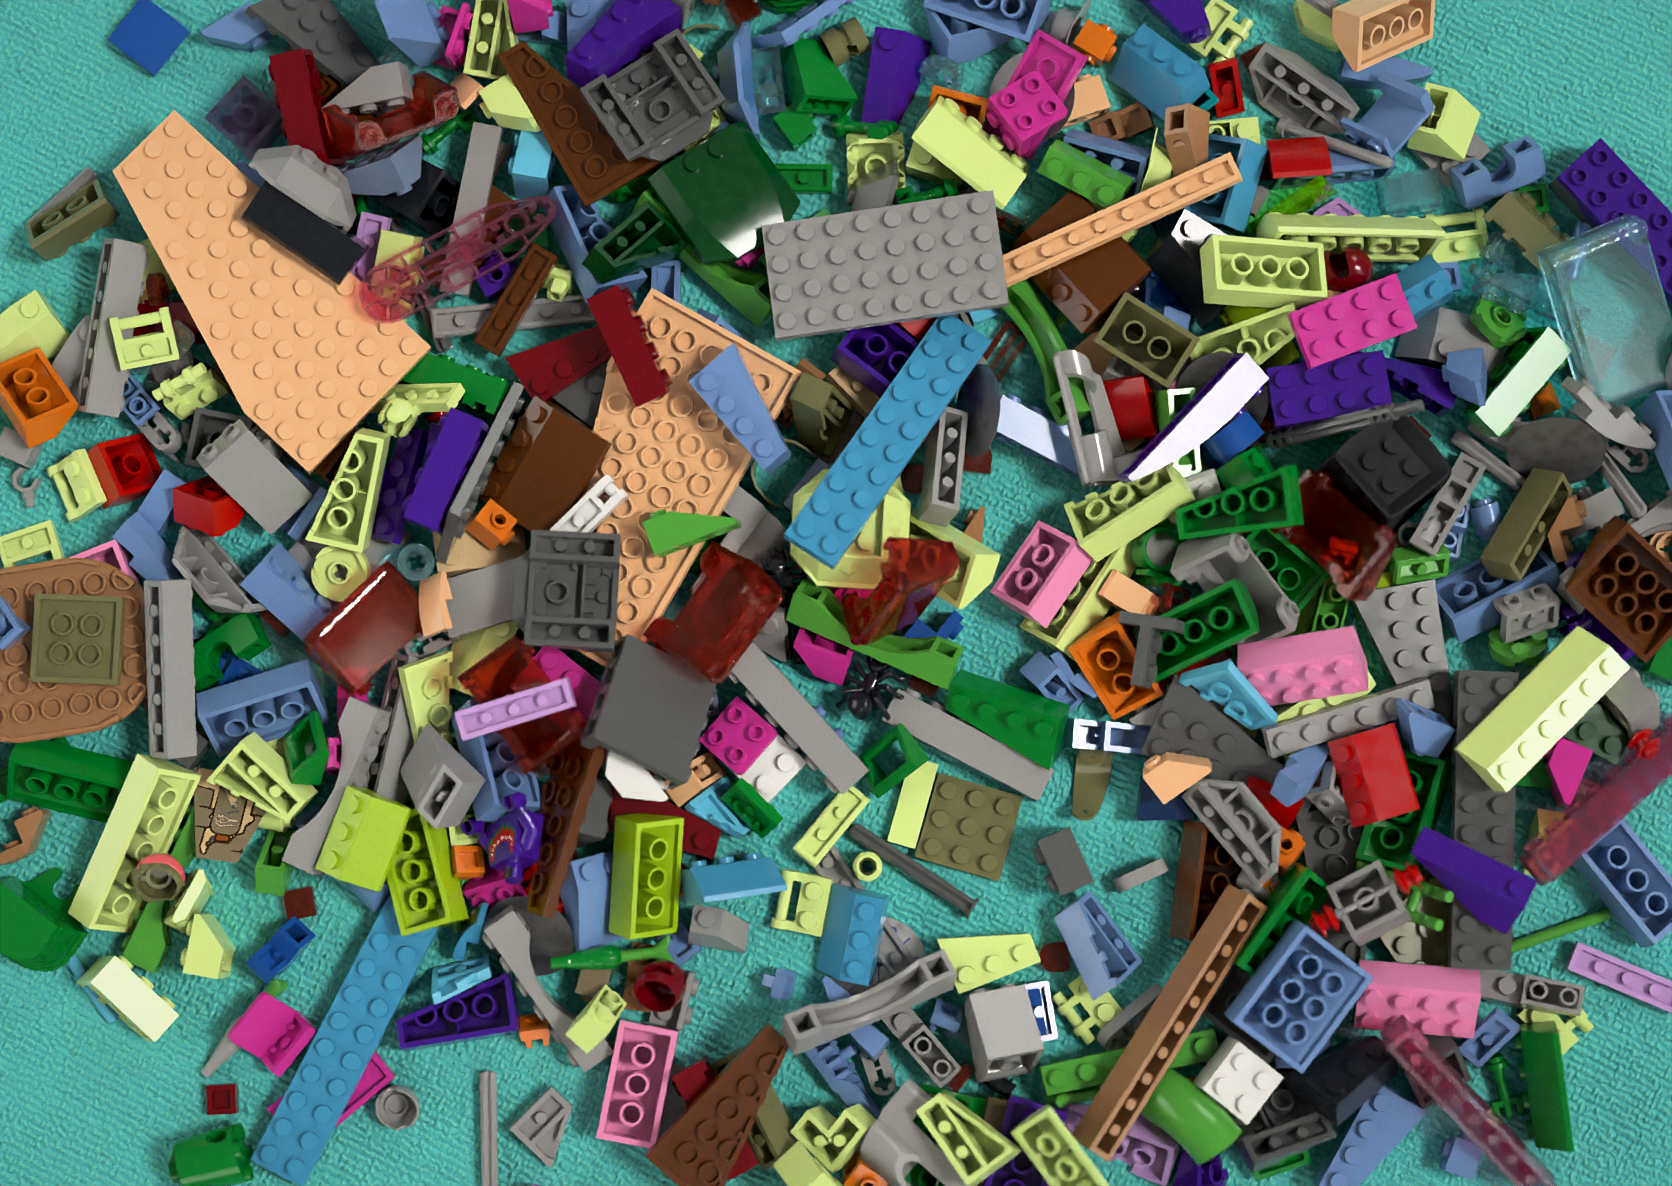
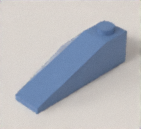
M924 8L934 49L946 67L971 61L1014 39V37ZM1048 10V13H1047V16H1046V19H1045L1044 22H1046V20L1048 19L1049 15L1052 14V12H1051L1050 10Z

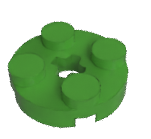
M1489 291L1475 302L1473 311L1469 316L1470 321L1478 327L1493 347L1500 349L1503 346H1512L1527 333L1528 327L1524 329L1523 323L1527 319L1525 312L1512 297L1506 294L1501 297L1494 295L1497 291Z
M1498 624L1488 635L1490 654L1493 659L1506 666L1515 667V663L1524 662L1525 667L1532 666L1543 660L1547 654L1548 632L1544 630L1505 643L1500 637V624Z

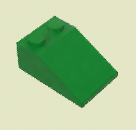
M1255 446L1238 455L1215 472L1225 488L1229 489L1276 471L1277 467L1265 449L1261 446Z
M1274 528L1254 530L1244 536L1252 552L1290 601L1296 603L1299 612L1330 576Z

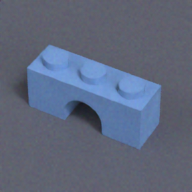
M1526 135L1502 146L1503 161L1492 172H1488V169L1476 158L1450 168L1449 171L1456 198L1467 209L1476 208L1483 205L1484 202L1498 196H1504L1507 192L1532 184L1537 179L1546 176L1541 146L1529 135Z

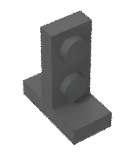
M1120 611L1118 623L1140 628L1130 684L1151 689V685L1157 677L1155 662L1157 653L1162 648L1161 631L1183 634L1185 622L1173 618Z

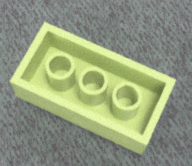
M1213 234L1200 248L1204 303L1279 308L1294 303L1296 310L1323 301L1328 297L1323 243Z

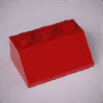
M1394 723L1327 742L1353 828L1420 809Z

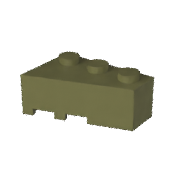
M1520 191L1507 192L1482 217L1488 222L1493 220L1503 230L1502 236L1508 241L1512 240L1521 249L1522 255L1547 278L1554 277L1579 254L1574 249L1577 244L1566 233L1561 235L1554 228L1557 223L1546 212L1541 214L1534 207L1537 202L1526 191L1523 193Z
M803 372L800 379H796L791 388L792 395L790 397L799 443L807 447L811 452L830 460L855 408L834 385Z

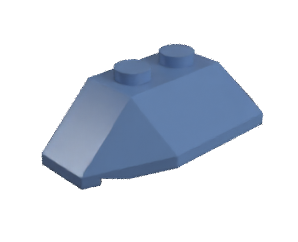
M748 21L743 22L717 52L718 62H713L714 80L720 79V91L726 98V101L719 106L723 109V115L733 124L743 121L757 141H760L751 35Z

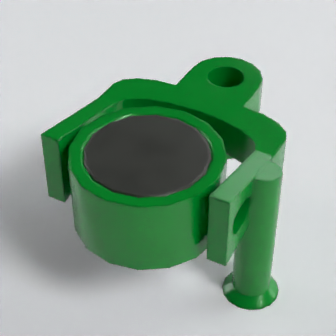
M1164 519L1156 524L1155 527L1150 528L1131 541L1130 553L1132 560L1137 567L1141 568L1136 569V572L1130 577L1131 580L1141 586H1164L1165 584L1177 586L1183 582V580L1178 582L1172 573L1165 576L1155 572L1170 569L1179 544L1188 540H1179L1177 524Z

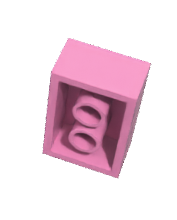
M1038 520L990 593L1008 608L1047 628L1093 558L1079 545L1078 540Z

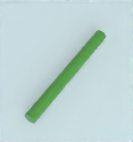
M1608 908L1513 940L1512 953L1612 919L1611 913Z

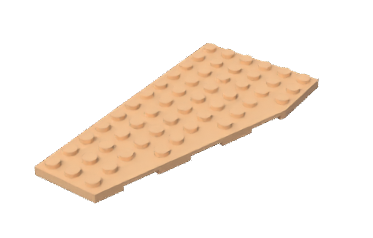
M175 110L113 170L119 185L243 412L309 474L431 350V346L351 272L338 285L241 218L260 188Z
M653 288L648 292L637 314H641L648 329L645 332L649 341H653L660 354L657 360L661 369L666 368L673 383L669 385L671 391L636 407L614 358L611 356L607 363L605 384L593 431L612 445L580 497L581 499L607 474L615 480L613 484L619 490L623 489L629 495L625 502L618 506L592 533L621 534L615 641L626 634H630L645 643L651 637L705 541L659 558L653 553L643 521L650 519L649 515L663 509L666 512L673 511L720 516L753 460L751 454L688 381L729 345L734 343L740 350L775 421L791 394L793 383L796 379H800L802 372ZM606 492L599 496L604 504L611 498ZM576 649L599 664L607 666L611 653L584 652V650Z

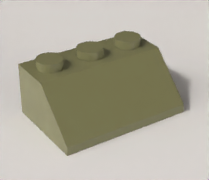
M95 179L27 222L24 226L31 247L48 261L51 258L57 259L63 256L68 251V248L75 243L87 241L93 232L100 227L106 228L112 225L120 213L117 205L100 181Z
M1125 292L1094 342L1169 389L1200 338Z

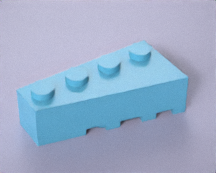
M521 130V132H516L514 149H517L515 158L511 157L508 165V174L512 175L515 198L543 203L550 193L548 180L554 181L556 156L553 154V150L541 130L537 133Z

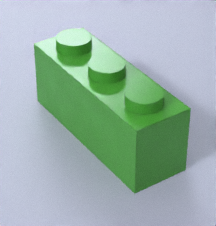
M1059 139L1049 147L1037 171L1105 208L1123 201L1134 181L1133 178Z

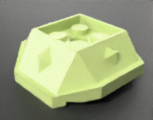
M823 469L793 495L791 524L830 469ZM892 485L834 570L791 542L790 556L816 587L875 590L908 561L911 502Z

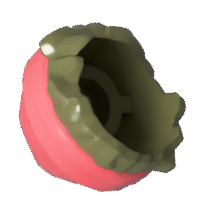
M156 853L147 856L132 870V881L136 886L137 892L145 902L176 900L182 895L181 890L185 887V871L180 863L170 854Z

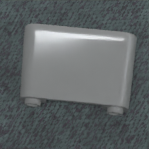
M1237 533L1191 538L1179 544L1170 570L1178 582L1184 579L1189 584L1197 581L1205 592L1234 578L1246 584L1257 609L1260 632L1230 646L1236 656L1239 644L1276 639L1296 630L1299 617V609L1296 603L1290 601L1252 552L1247 540Z

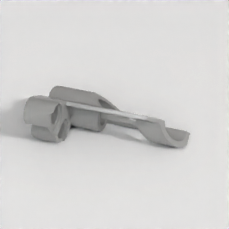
M739 485L723 512L731 518L739 520L742 527L726 533L690 588L694 601L689 609L690 624L695 636L703 643H712L717 636L701 607L704 603L708 605L709 596L736 561L739 560L745 566L755 568L764 576L766 570H764L760 559L764 558L766 565H768L767 551L769 550L774 555V548H777L782 553L789 544L788 540L783 538L787 530L781 522L769 513L762 503ZM750 574L743 584L754 583L757 585L759 580ZM742 584L718 615L726 624L729 621V604L732 601L744 602L752 592V589H744Z

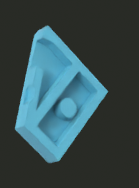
M725 775L690 801L684 808L733 837L740 839L752 829L720 799L733 784L729 777Z
M486 954L433 968L431 996L434 1004L447 1000L491 978L492 961L490 955Z

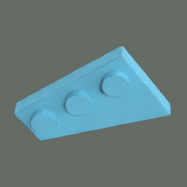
M1231 660L1183 672L1180 675L1179 683L1185 687L1192 685L1201 691L1200 697L1206 701L1213 699L1224 707V713L1250 730L1271 726L1277 722L1278 714Z

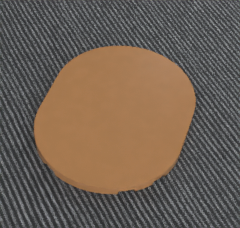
M65 558L0 569V595L8 601L17 617L32 628L12 648L0 649V742L26 743L96 732L115 725L133 713L148 696L145 602L142 586L121 569L87 558ZM35 593L126 597L121 686L30 682Z

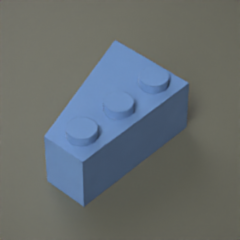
M1073 128L1064 135V143L1134 179L1125 199L1140 193L1149 168L1151 149Z
M1091 890L1067 905L1054 916V920L1093 1001L1116 987L1143 962Z

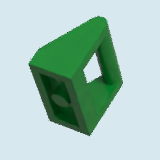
M311 711L285 735L282 746L291 784L320 785L329 757V749L320 713L318 711Z
M901 723L859 755L860 760L869 769L865 775L870 789L877 799L930 760ZM898 740L906 763L889 776H886L873 758Z

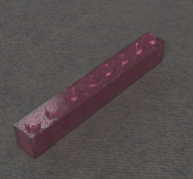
M1672 714L1662 722L1665 726L1660 731L1657 729L1652 731L1650 738L1652 740L1656 738L1661 740L1658 746L1660 750L1653 758L1638 760L1636 758L1637 749L1629 751L1623 757L1625 762L1620 767L1615 765L1603 775L1606 779L1600 785L1595 783L1583 793L1586 797L1580 803L1575 801L1563 811L1566 815L1560 821L1555 819L1543 829L1545 834L1540 839L1535 837L1523 846L1525 852L1517 859L1531 876L1538 881L1537 883L1540 886L1556 880L1672 774Z
M1403 1014L1380 1032L1385 1048L1515 1186H1558L1552 1172Z

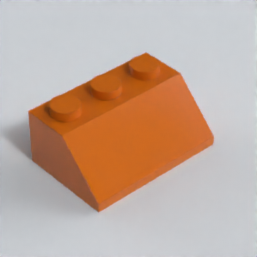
M37 347L0 363V407L27 447L30 449L55 438L79 406L42 350Z
M1120 611L1096 623L1068 647V650L1113 720L1164 695L1167 683L1166 679L1152 683L1151 689L1130 684L1137 643L1131 632L1133 627L1118 623Z

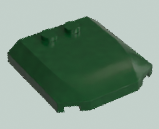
M743 121L731 124L662 166L647 181V184L704 264L725 260L727 262H735L764 245L761 225L790 221L801 202Z

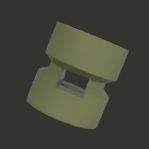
M856 17L840 23L838 30L830 28L818 35L823 49L836 67L849 62L851 55L858 57L871 50L866 34Z

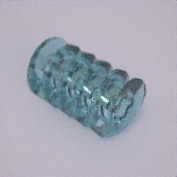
M421 543L406 545L400 551L397 559L400 573L412 581H421L427 578L433 572L435 565L431 549ZM417 554H420L424 565L412 569L410 567L411 561L408 558L410 556L416 557Z

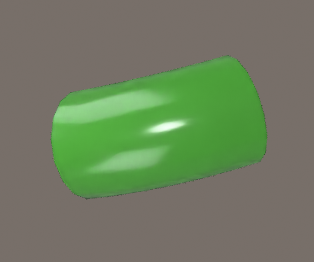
M1170 1068L1166 1070L1141 1111L1142 1117L1169 1134L1184 1148L1197 1165H1201L1218 1155L1243 1132L1232 1117L1212 1097L1196 1084Z

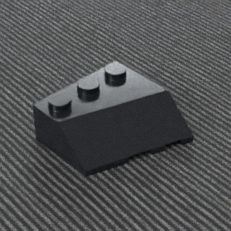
M1183 208L1168 215L1145 262L1152 268V271L1163 284L1169 287L1178 297L1179 303L1184 309L1189 310L1197 320L1196 323L1200 328L1205 329L1227 305L1204 303L1200 248L1213 234H1227Z
M1375 1035L1352 1037L1326 1049L1313 1059L1303 1074L1295 1068H1281L1276 1070V1072L1284 1077L1280 1082L1281 1085L1338 1127L1398 1074V1052Z

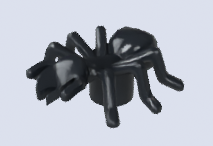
M774 548V555L769 550L767 551L768 565H766L764 558L760 559L764 570H766L764 576L755 568L750 566L744 567L745 571L751 573L760 582L767 581V584L762 588L754 583L743 584L744 589H752L760 595L770 589L767 598L758 596L752 601L753 604L763 602L766 605H770L773 600L778 607H790L795 589L799 586V584L793 582V579H805L807 574L802 569L800 574H789L800 567L794 560V564L786 568V564L790 561L787 549L784 550L785 559L777 548Z
M867 656L865 661L871 673L867 676L860 664L856 662L854 669L859 672L864 680L861 681L853 676L846 675L842 686H849L850 682L857 686L856 688H845L841 691V700L835 704L836 708H840L847 702L851 714L857 720H864L870 716L872 711L880 709L885 719L889 721L891 717L883 705L885 697L881 690L888 691L893 697L904 700V696L896 692L889 684L879 683L889 677L897 681H907L908 677L906 675L900 676L891 670L885 672L891 665Z

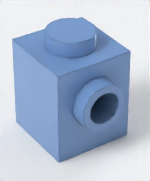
M1461 1132L1459 1137L1450 1134L1449 1140L1445 1139L1440 1149L1442 1160L1439 1168L1473 1181L1484 1147L1477 1144L1478 1138L1464 1132Z

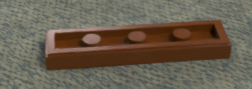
M533 242L473 342L500 357L558 262L559 257Z

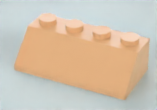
M1351 0L1333 8L1332 37L1352 70L1359 72L1432 39L1435 0Z

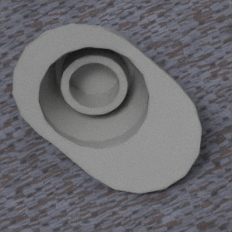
M1087 0L1081 10L1062 8L1054 11L1046 20L1043 31L1070 46L1090 9L1092 0Z

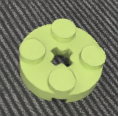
M329 545L323 548L315 558L316 561L311 571V578L316 590L325 598L338 602L351 601L362 595L371 583V567L364 553ZM338 565H341L342 568H347L348 573L345 580L335 577L334 573L338 571Z

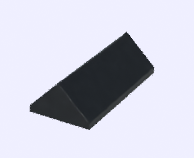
M266 180L241 217L338 285L343 282L370 247L349 231L347 232L340 226L320 218Z

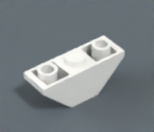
M605 748L601 768L623 798L660 802L668 799L664 791L668 786L660 775L655 774L652 776L648 769Z

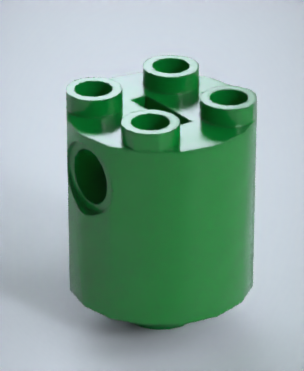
M242 1123L176 1140L168 1163L173 1183H179L182 1186H234L254 1180V1173L250 1164L253 1162L251 1158L254 1152L252 1146L246 1145L244 1142L245 1131Z

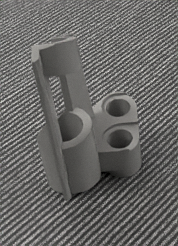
M1070 349L1055 352L1053 361L1068 418L1069 436L1082 487H1100L1118 483L1120 480L1117 477L1146 447L1125 453L1101 375L1092 371L1091 362L1088 357ZM1068 377L1083 379L1095 427L1093 434L1082 436Z
M910 1078L882 1109L878 1119L869 1129L860 1149L862 1154L860 1158L892 1186H911L904 1178L917 1162L945 1186H967L945 1153L913 1122L918 1116L916 1110L927 1103L932 1097Z

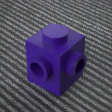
M494 256L484 261L483 267L474 271L489 302L502 295L517 267L514 261L508 264L504 256L501 258Z

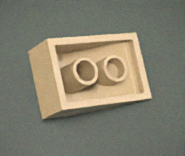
M473 513L472 517H468L467 526L478 513ZM516 523L511 529L515 534L505 546L500 543L493 551L465 529L462 538H457L447 562L443 563L436 560L438 573L446 571L448 579L520 557L527 551L524 527ZM432 532L436 556L441 535Z

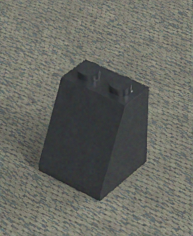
M422 159L421 178L411 184L413 189L399 196L395 192L385 196L366 195L380 207L396 216H400L402 220L441 242L453 223L461 185L443 169Z

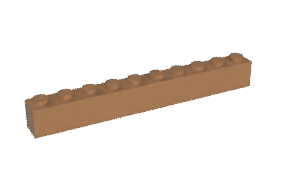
M1229 884L1227 885L1072 1133L1076 1142L1107 1162H1110L1268 907L1249 893Z

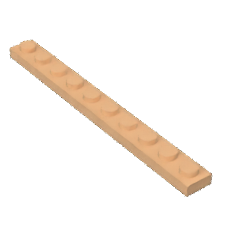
M1229 152L1002 255L1007 288L1242 182V176L1231 153Z

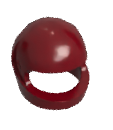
M1344 247L1345 251L1341 254H1333L1328 250L1324 251L1326 281L1331 291L1344 293L1370 283L1373 276V264L1369 256L1361 249Z
M664 959L653 961L647 965L634 982V995L638 1002L645 1008L655 1012H665L672 1009L682 1000L687 990L685 972L676 963Z

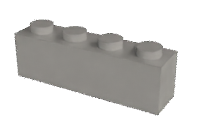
M947 407L927 435L919 520L947 527L959 512L968 412Z

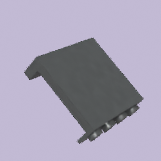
M626 634L615 641L614 653L610 654L580 745L590 750L600 745L670 780L668 785L670 790L685 784L692 774V768H690L692 760L700 748V742H698L700 734L708 722V717L706 716L708 708L716 697L714 689L717 679L630 634Z

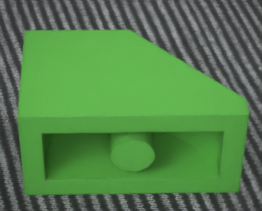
M269 830L255 866V892L285 896L294 866L282 861L291 836L295 832L294 830H287L286 833Z

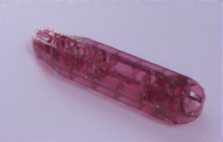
M535 196L488 205L375 266L364 275L360 283L359 300L362 309L370 318L379 323L393 324L400 322L517 259L553 221L556 215L555 203L547 196ZM522 204L521 206L513 210L509 208V206ZM537 205L541 208L547 207L546 217H543L542 214L534 216L531 221L533 225H531L529 216L536 212ZM505 209L506 214L485 224L480 216L489 210ZM477 218L481 227L460 238L455 229ZM518 218L523 222L524 229L518 232L513 231L509 228L508 221ZM499 225H502L504 233L496 238L495 244L493 245L490 241L485 243L486 233L489 232L491 236H494L500 232L501 227ZM540 229L529 241L527 240V235ZM451 231L456 241L434 252L429 243ZM521 239L524 246L517 254L505 260L501 249ZM425 245L430 255L409 266L404 256ZM458 248L459 252L454 253L439 263H435L432 265L433 268L425 272L421 269L423 266ZM496 253L501 262L479 273L475 264ZM463 257L464 262L429 281L427 280V275L434 271L437 273L450 264L458 262ZM400 259L404 269L397 265H391V263ZM471 267L476 276L454 287L449 278ZM387 269H390V279H387ZM416 272L422 282L421 285L416 286L414 278L410 275L411 273ZM410 280L412 284L401 289L400 285ZM445 280L450 290L428 301L424 291ZM387 287L389 291H396V293H393V300L380 296L383 295V288ZM419 294L425 304L414 309L417 303V295ZM402 299L410 304V309L399 303ZM387 309H390V319H386Z

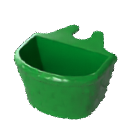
M55 867L28 882L22 881L15 876L0 881V953L14 963L33 971L53 972L65 966L88 935V931L83 928L81 923L68 913L80 884L73 887L70 896L66 899L57 898L53 892L55 882L63 875V871L59 867Z

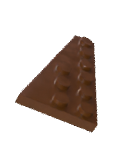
M524 41L498 55L586 207L591 206L662 164L642 157L628 162L581 97L580 91Z
M550 731L549 741L553 742L552 756H546L545 767H548L550 770L549 779L542 787L539 814L543 815L542 836L537 871L532 874L530 880L527 911L552 919L559 903L563 882L567 878L572 853L577 846V837L586 817L587 805L595 789L598 770L604 760L605 748L598 745L590 750L580 745L582 739Z
M767 1022L645 1153L646 1158L678 1186H725L734 1162L737 1161L755 1122V1116L767 1096L768 1088L788 1051L789 1045L785 1037Z

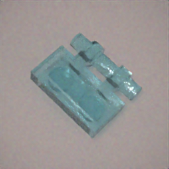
M1493 231L1479 254L1486 263L1483 267L1473 263L1469 267L1468 272L1474 276V281L1479 285H1485L1491 291H1497L1494 295L1504 298V294L1515 300L1516 296L1511 292L1512 287L1515 285L1516 287L1524 288L1536 267L1522 255V251L1511 240L1505 239L1501 232ZM1496 271L1503 275L1500 282L1493 277Z

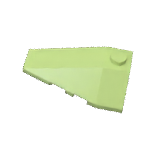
M37 290L32 291L0 314V363L37 347L42 350L48 360L59 354L70 336L46 297Z
M1294 303L1197 336L1200 340L1190 355L1192 362L1204 355L1216 352L1233 354L1247 352L1258 366L1295 338L1287 317L1289 313L1296 311Z

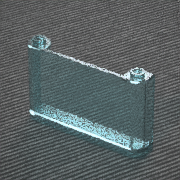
M1630 214L1623 215L1536 253L1561 339L1572 349L1567 359L1573 379L1578 382L1581 379L1586 380L1595 388L1593 395L1596 398L1600 396L1605 401H1610L1616 406H1620L1667 385L1665 370L1669 357L1672 354V320L1648 240V227L1643 219Z

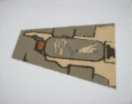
M193 767V771L201 775L194 792L196 857L238 863L266 811L255 806V802L243 796L237 797L231 794V790L219 784L213 785L206 780L215 770Z

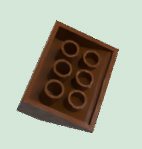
M1070 190L1030 225L1009 248L1007 253L1098 211L1084 196ZM1120 236L1030 278L1072 324L1084 334L1097 332L1105 324L1125 292L1131 294L1152 268Z
M535 395L496 460L488 477L487 487L483 495H479V497L485 502H488L491 498L517 519L518 524L530 531L550 530L579 501L612 444L557 404Z
M1614 515L1595 535L1564 589L1641 660L1647 663L1672 636V564L1627 522Z
M1184 820L1169 937L1193 941L1227 885L1238 888L1236 879L1242 868L1203 822Z

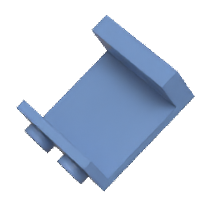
M1384 71L1377 78L1383 95L1358 123L1345 117L1340 120V123L1345 131V138L1351 144H1360L1368 150L1392 159L1435 110L1428 90Z
M280 459V462L296 478L298 477L314 495L279 527L300 542L311 529L328 491Z

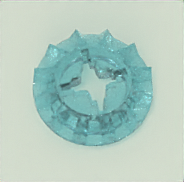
M934 55L926 58L918 71L921 74L920 81L926 83V90L932 89L933 85L959 91L963 85L964 76L961 68L953 60L945 56ZM940 70L942 71L941 74L942 78L944 79L942 82L938 80L937 76Z

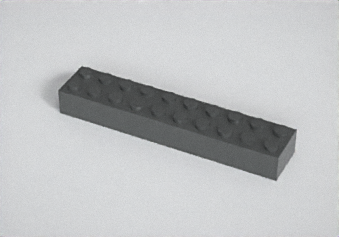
M1457 670L1453 672L1452 726L1456 730L1452 735L1449 838L1514 869L1516 784L1508 792H1494L1460 756L1455 748L1518 685L1519 672ZM1454 897L1450 903H1447L1446 966L1450 968L1511 971L1512 927L1507 934H1504L1480 922Z

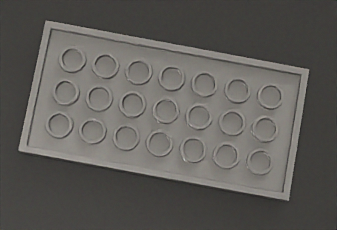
M993 190L761 225L777 341L1009 306Z

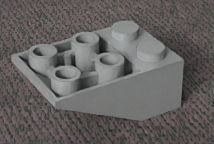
M429 724L425 725L400 768V773L417 811L435 829L459 826L486 780Z

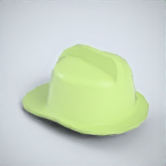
M1158 127L1154 135L1149 168L1140 193L1174 178L1168 150L1158 144Z

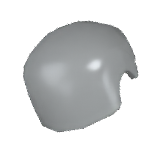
M394 1085L385 1088L380 1092L375 1102L376 1116L382 1125L395 1131L412 1127L420 1114V1100L415 1092L407 1086Z

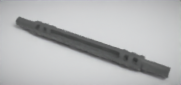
M1421 399L1401 404L1393 402L1269 432L1267 436L1255 440L1246 448V451L1255 446H1261L1263 449L1269 447L1277 449L1395 421L1400 416L1423 411L1424 403Z

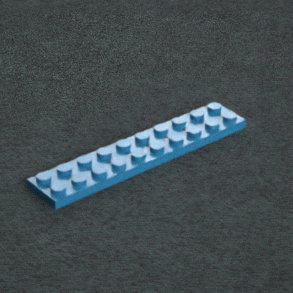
M953 315L938 317L787 529L783 538L834 570L985 354L992 340Z
M391 895L386 900L251 1158V1161L299 1186L306 1185L439 928L401 936Z

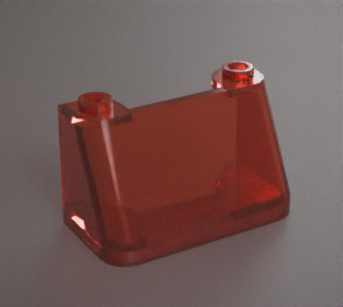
M422 71L412 75L414 81L412 88L413 100L404 101L405 107L371 120L358 123L355 114L343 113L340 106L336 104L322 108L334 154L346 161L355 160L436 128L454 118L458 113L460 105L457 88L426 71Z
M1306 469L1299 479L1304 524L1271 528L1270 530L1275 534L1282 530L1291 544L1301 547L1334 578L1332 582L1339 585L1336 590L1345 599L1367 601L1373 594L1398 544L1394 539L1397 535L1387 526H1380L1332 483L1334 478L1326 471L1320 469L1317 472Z
M888 537L883 544L884 550H889L887 563L880 564L882 580L867 599L859 598L856 593H847L841 600L849 638L853 645L867 646L916 622L953 575L954 571L958 569L959 557L955 552L953 541Z
M712 541L702 554L700 560V568L706 575V578L673 622L666 617H659L650 624L643 636L702 678L713 684H718L728 676L778 608L782 600V590L758 564Z
M387 561L309 632L303 640V651L348 696L356 697L359 695L363 697L374 686L371 682L374 675L415 636L423 635L419 616V595L403 575Z
M516 635L457 677L465 690L469 689L475 696L473 698L479 704L551 682L533 657V654L536 652L534 647L524 646V639L521 640ZM567 709L499 730V732L511 747L513 755L520 756L517 763L525 775L533 776L582 737L587 722L578 710L573 712L571 709Z

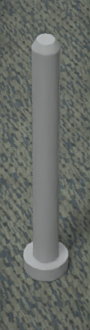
M1282 117L1276 126V135L1282 138H1286L1288 135L1295 138L1324 136L1328 149L1384 168L1391 167L1393 162L1388 156L1294 125L1292 120L1287 117Z

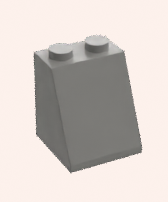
M1005 984L999 989L990 991L978 989L969 994L964 1004V1011L977 1083L1033 1073L1045 1048L1025 984L1015 986V984Z

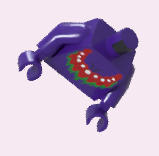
M521 792L503 797L504 807L512 812L488 825L487 833L483 830L485 827L484 821H476L475 816L469 817L467 822L461 824L464 834H476L478 836V843L489 856V865L493 869L504 871L505 882L508 884L522 883L523 869L536 863L539 859L543 815L525 808L527 798Z

